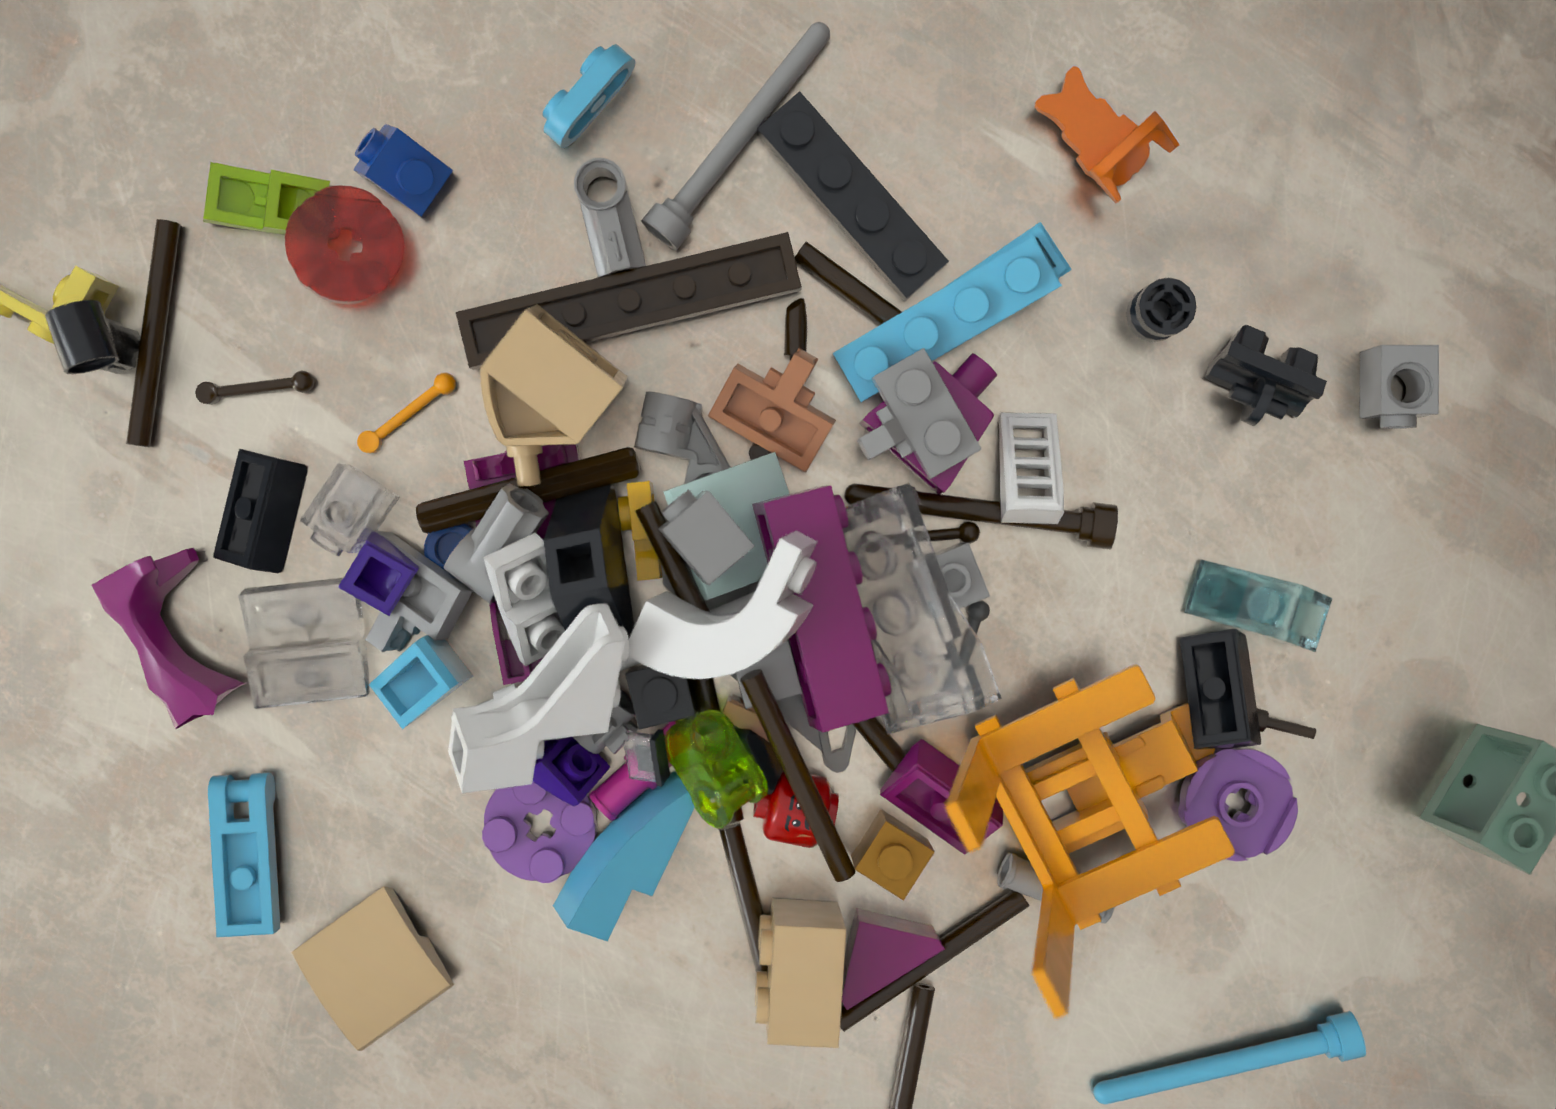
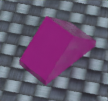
M856 908L844 958L842 1003L846 1010L945 950L934 927Z

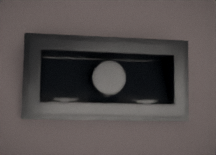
M239 449L213 558L250 570L281 573L284 569L306 479L307 466Z
M1229 629L1181 637L1180 643L1194 749L1261 745L1246 635L1237 629Z

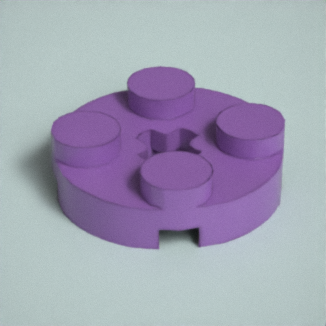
M1249 747L1215 748L1213 754L1196 762L1197 772L1185 777L1180 792L1179 817L1188 827L1211 816H1217L1235 851L1234 855L1226 860L1246 861V858L1256 857L1261 853L1267 855L1277 850L1287 840L1295 826L1298 805L1297 798L1293 797L1292 786L1289 782L1291 778L1286 769L1277 760L1265 753ZM1240 788H1245L1247 790L1245 800L1251 803L1250 810L1247 813L1237 811L1233 818L1229 817L1227 814L1229 806L1225 803L1227 796L1230 793L1236 794Z
M533 781L530 785L499 788L494 791L485 809L482 840L490 850L495 861L510 874L528 881L551 883L559 877L572 872L595 841L598 832L596 810L589 797V793L580 804L572 806L544 790ZM545 809L553 815L550 819V825L556 830L551 836L543 833L536 837L530 833L531 824L526 820L529 812L538 816Z

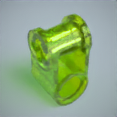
M706 710L672 725L666 732L665 743L668 761L674 767L689 792L696 811L710 826L718 829L724 828L732 821L733 813L748 802L758 803L767 796L768 785L762 770L752 760L736 733L733 723L725 714L717 710ZM695 732H697L702 738V741L704 743V751H702V749L698 746L696 742ZM748 780V784H744L743 781Z

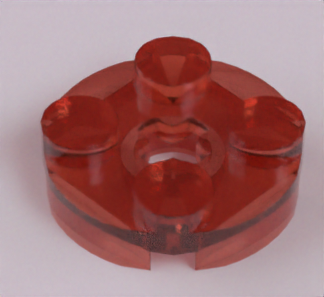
M339 185L326 187L314 193V196L306 199L300 207L296 208L291 214L286 227L285 248L288 262L301 285L324 300L340 304H355L382 294L396 277L403 260L404 238L396 218L382 204L381 200L364 189ZM340 230L352 231V240L362 243L361 253H352L350 261L339 260L337 251L328 249V240L338 239Z

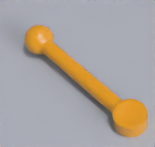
M449 373L438 374L431 388L375 431L362 432L357 439L359 449L365 453L379 451L383 438L440 394L448 395L452 393L456 386L454 377Z

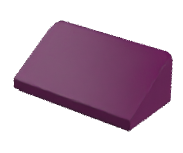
M920 739L911 747L882 786L880 795L965 855L968 851L945 807L960 766L925 740ZM995 798L984 840L1003 826V809L997 798Z

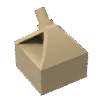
M538 304L525 309L480 367L481 390L487 417L496 439L506 446L507 456L514 457L517 486L540 484L537 454L543 452L542 445L578 444L623 388L628 377Z

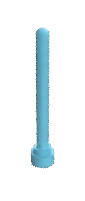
M1351 1011L1327 1016L1326 1023L1318 1024L1317 1031L1101 1081L1095 1085L1093 1094L1099 1103L1106 1105L1325 1054L1329 1059L1338 1057L1341 1062L1366 1056V1046L1362 1031L1354 1014Z

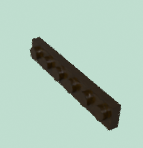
M785 232L456 312V317L468 366L470 369L476 370L480 369L525 309L536 304L585 343L799 292L802 286L789 233Z

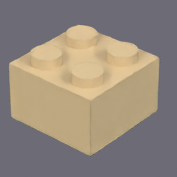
M772 898L771 915H760L758 950H760L759 965H768V972H756V1024H766L767 1044L839 1048L846 926L838 902Z

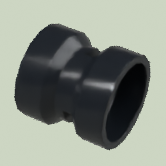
M1170 277L1158 279L1137 292L1129 301L1126 311L1127 324L1133 334L1142 340L1149 342L1164 341L1186 329L1193 321L1197 308L1195 296L1190 287L1181 280Z

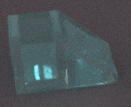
M1201 559L1185 613L1266 639L1316 652L1332 598L1301 584Z

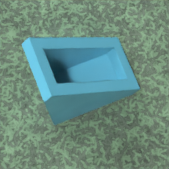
M427 635L414 642L378 675L369 686L399 726L404 729L471 679L473 675L446 639L434 640Z

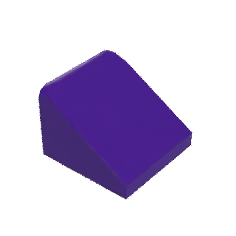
M372 530L338 588L390 616L418 571L419 566L385 537Z

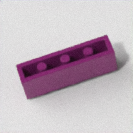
M827 485L752 504L767 563H769L780 538L792 532L798 531L817 541L810 556V559L817 562L815 571L801 594L793 592V595L812 604L813 607L798 630L788 639L809 726L824 733L889 713L885 697L891 695L890 680L884 665L881 662L876 663L871 641L877 639V630L871 611L868 607H862L857 585L863 582L862 570L855 552H848L843 529L848 527V515L843 499L839 494L834 495L832 486Z

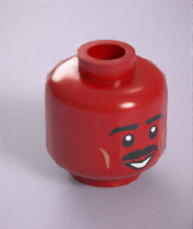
M782 772L772 794L756 793L753 817L763 819L762 830L767 839L813 848L818 844L784 772ZM811 774L835 826L839 795L838 793L831 792L827 778Z

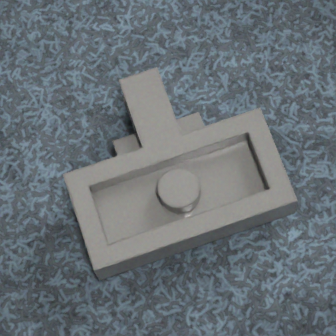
M924 348L872 378L886 407L876 412L883 425L857 440L868 461L895 446L901 458L913 452L928 479H931L982 450Z
M377 531L378 534L385 537L418 565L419 569L390 616L380 611L366 640L381 652L393 650L402 651L411 635H418L420 631H423L434 640L448 639L473 591L392 532Z

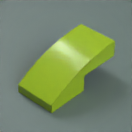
M210 162L203 222L247 230L322 239L330 181L276 170L265 173Z

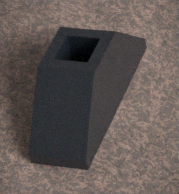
M613 485L601 486L556 499L544 537V548L550 595L564 629L566 630L585 607L593 604L607 603L618 626H623L626 629L629 639L634 629V620L615 487Z

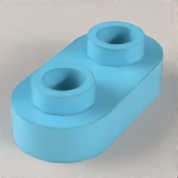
M617 44L607 49L599 46L593 50L581 66L580 73L582 77L569 92L564 89L560 90L546 105L542 114L547 119L543 129L544 133L561 148H566L576 141L627 82L635 68V59Z

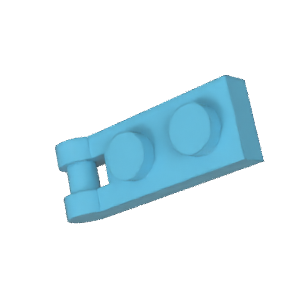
M252 773L250 778L246 780H234L232 775H218L210 778L208 806L216 937L274 934L281 929L273 812L276 787L272 773ZM248 802L249 818L234 819V804Z

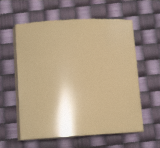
M384 886L291 952L319 1001L357 1051H363L454 986L429 938L418 935L394 889Z

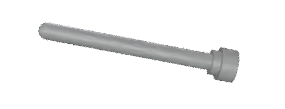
M816 22L810 26L674 199L666 198L662 204L655 203L641 220L642 224L661 242L677 250L691 233L688 226L693 221V217L690 214L755 134L757 128L763 124L828 42L830 29L826 24Z

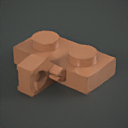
M798 348L797 352L794 353L783 374L771 367L765 378L737 364L708 414V417L767 451L775 452L776 456L804 472L808 470L836 421L829 415L809 405L815 392L805 387L804 384L816 365L818 358L801 348Z

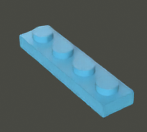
M1033 235L833 352V355L860 402H863L878 393L872 378L922 348L925 349L929 358L933 361L1062 285Z

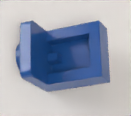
M387 124L380 131L376 128L371 129L362 139L355 152V156L360 160L354 167V171L370 180L419 216L424 214L453 172L449 166L400 129Z

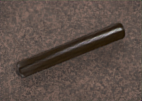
M622 448L540 470L541 483L537 485L517 486V478L514 477L421 502L416 506V517L423 533L436 532L482 519L501 488L509 483L519 488H527L541 498L543 502H547L589 489L636 478L640 474L638 458L633 448Z

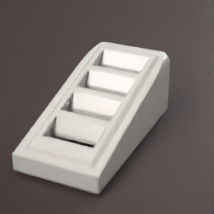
M1000 412L1001 523L1058 524L1064 514V490L1057 414ZM1013 428L1043 429V438L1014 437ZM1015 449L1044 450V457H1015ZM1016 469H1044L1045 477L1017 476ZM1018 488L1045 489V496H1018Z

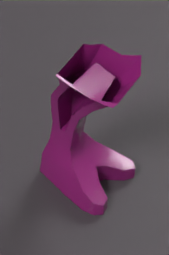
M194 547L155 561L151 555L143 557L91 585L104 611L122 627L137 649L147 686L165 704L175 730L201 716L213 715L218 702L233 690L249 683L238 681L211 670L188 656L172 638L160 616L165 596L199 561Z

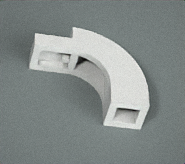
M798 531L780 538L752 599L740 612L732 614L710 613L691 605L667 591L647 600L629 638V657L656 671L671 676L691 679L717 678L730 675L760 661L786 642L798 630L813 607L812 604L793 595V592L801 594L815 571L817 562L810 559V556L817 541Z

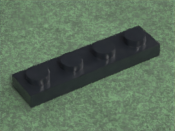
M800 91L757 128L758 136L904 302L948 264L949 260Z

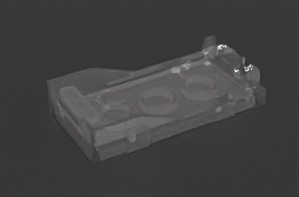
M910 483L894 487L846 506L848 527L843 529L848 552H855L862 570L863 582L857 585L862 607L869 608L876 625L877 639L871 641L876 663L881 662L884 665L890 680L891 695L885 697L889 713L881 715L887 735L976 712L1002 699L981 641L949 594L918 505H921L916 488L911 486Z

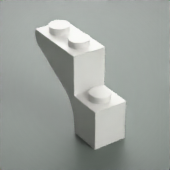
M607 603L593 604L585 607L528 678L515 690L491 702L470 707L453 708L448 753L462 793L530 785L533 781L536 759H541L544 754V740L608 733L612 708L618 707L620 703V684L618 678L621 663L626 662L629 657V639L626 629L623 626H618Z

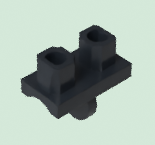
M1243 325L1231 338L1224 350L1209 364L1205 379L1230 389L1228 397L1244 404L1241 421L1255 426L1265 413L1280 420L1283 419L1286 413L1297 418L1314 398L1319 399L1323 396L1327 381L1316 377L1318 355L1301 347H1289L1281 355L1279 361L1264 354L1269 340L1266 332L1249 325Z

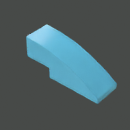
M674 771L662 787L657 786L654 790L651 788L647 789L618 814L617 818L591 844L570 873L553 904V907L568 929L608 942L632 889L653 896L702 793L684 775Z

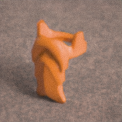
M1073 66L1065 74L1060 93L1042 95L1035 102L1036 110L1054 121L1062 130V139L1078 154L1076 161L1084 173L1093 178L1115 203L1121 200L1117 187L1129 181L1132 175L1139 172L1145 165L1149 157V143L1151 141H1154L1169 153L1180 145L1156 111L1148 116L1139 126L1124 114L1118 117L1105 99H1096L1090 92L1081 70L1076 66Z

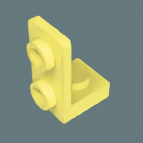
M75 266L72 273L64 277L57 285L53 294L54 305L52 309L71 302L96 300L101 303L105 313L119 286L98 274ZM0 284V315L11 318L14 312L31 320L27 328L28 331L54 344L45 318L48 310Z

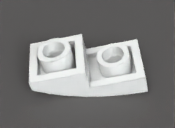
M536 532L483 557L505 627L518 658L524 666L543 658L565 632L550 595L544 541Z

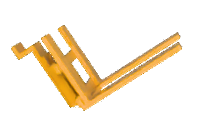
M1137 664L1131 665L1082 689L1079 688L1075 678L1053 687V691L1058 699L1057 701L1004 726L1001 725L997 715L975 724L979 735L970 739L945 804L957 832L970 853L981 848L983 845L995 798H997L1040 880L1043 893L1032 975L1055 1019L1069 1014L1076 924H1078L1080 930L1101 922L1102 917L1100 913L1156 889L1161 896L1180 888V878L1233 856L1235 852L1233 844L1217 816H1211L1159 840L1148 821V811L1141 798L1197 772L1196 761L1213 754L1215 748L1194 749L1188 703L1161 714V723L1115 744L1112 743L1107 732L1103 733L1101 727L1155 702V694L1141 667ZM1077 738L1080 741V744L1026 769L1022 765ZM1066 789L1077 810L1051 821L1041 800ZM1123 829L1126 830L1136 850L1082 874L1078 873L1069 853Z

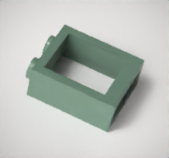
M1477 724L1419 818L1465 847L1531 875L1556 834V748L1543 740ZM1466 775H1471L1473 782L1470 786L1465 787L1463 785V778ZM1524 792L1526 797L1519 806L1516 798L1520 793Z

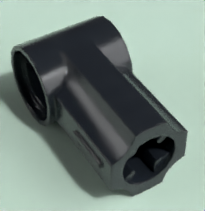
M82 300L53 308L45 314L61 365L66 374H82L99 369L118 374L135 368L140 344L138 331L123 327L120 322L105 318L99 301Z

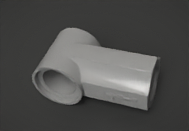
M593 158L584 162L576 172L574 190L579 198L598 278L646 266L629 197L628 185L621 168L614 161L606 158ZM603 176L612 178L617 183V190L611 199L605 202H596L587 196L588 186L593 179Z
M510 483L501 488L477 528L471 530L452 551L444 565V570L489 604L494 603L496 599L483 557L537 532L549 514L543 506V500L529 489L519 488Z

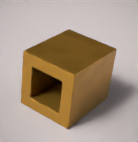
M880 809L852 853L851 858L856 871L904 901L935 851L927 838Z

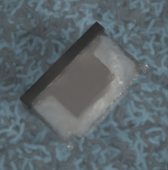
M627 729L625 734L629 735V737L623 743L629 778L653 782L657 786L662 787L670 776L664 730L658 729L653 735L633 732Z

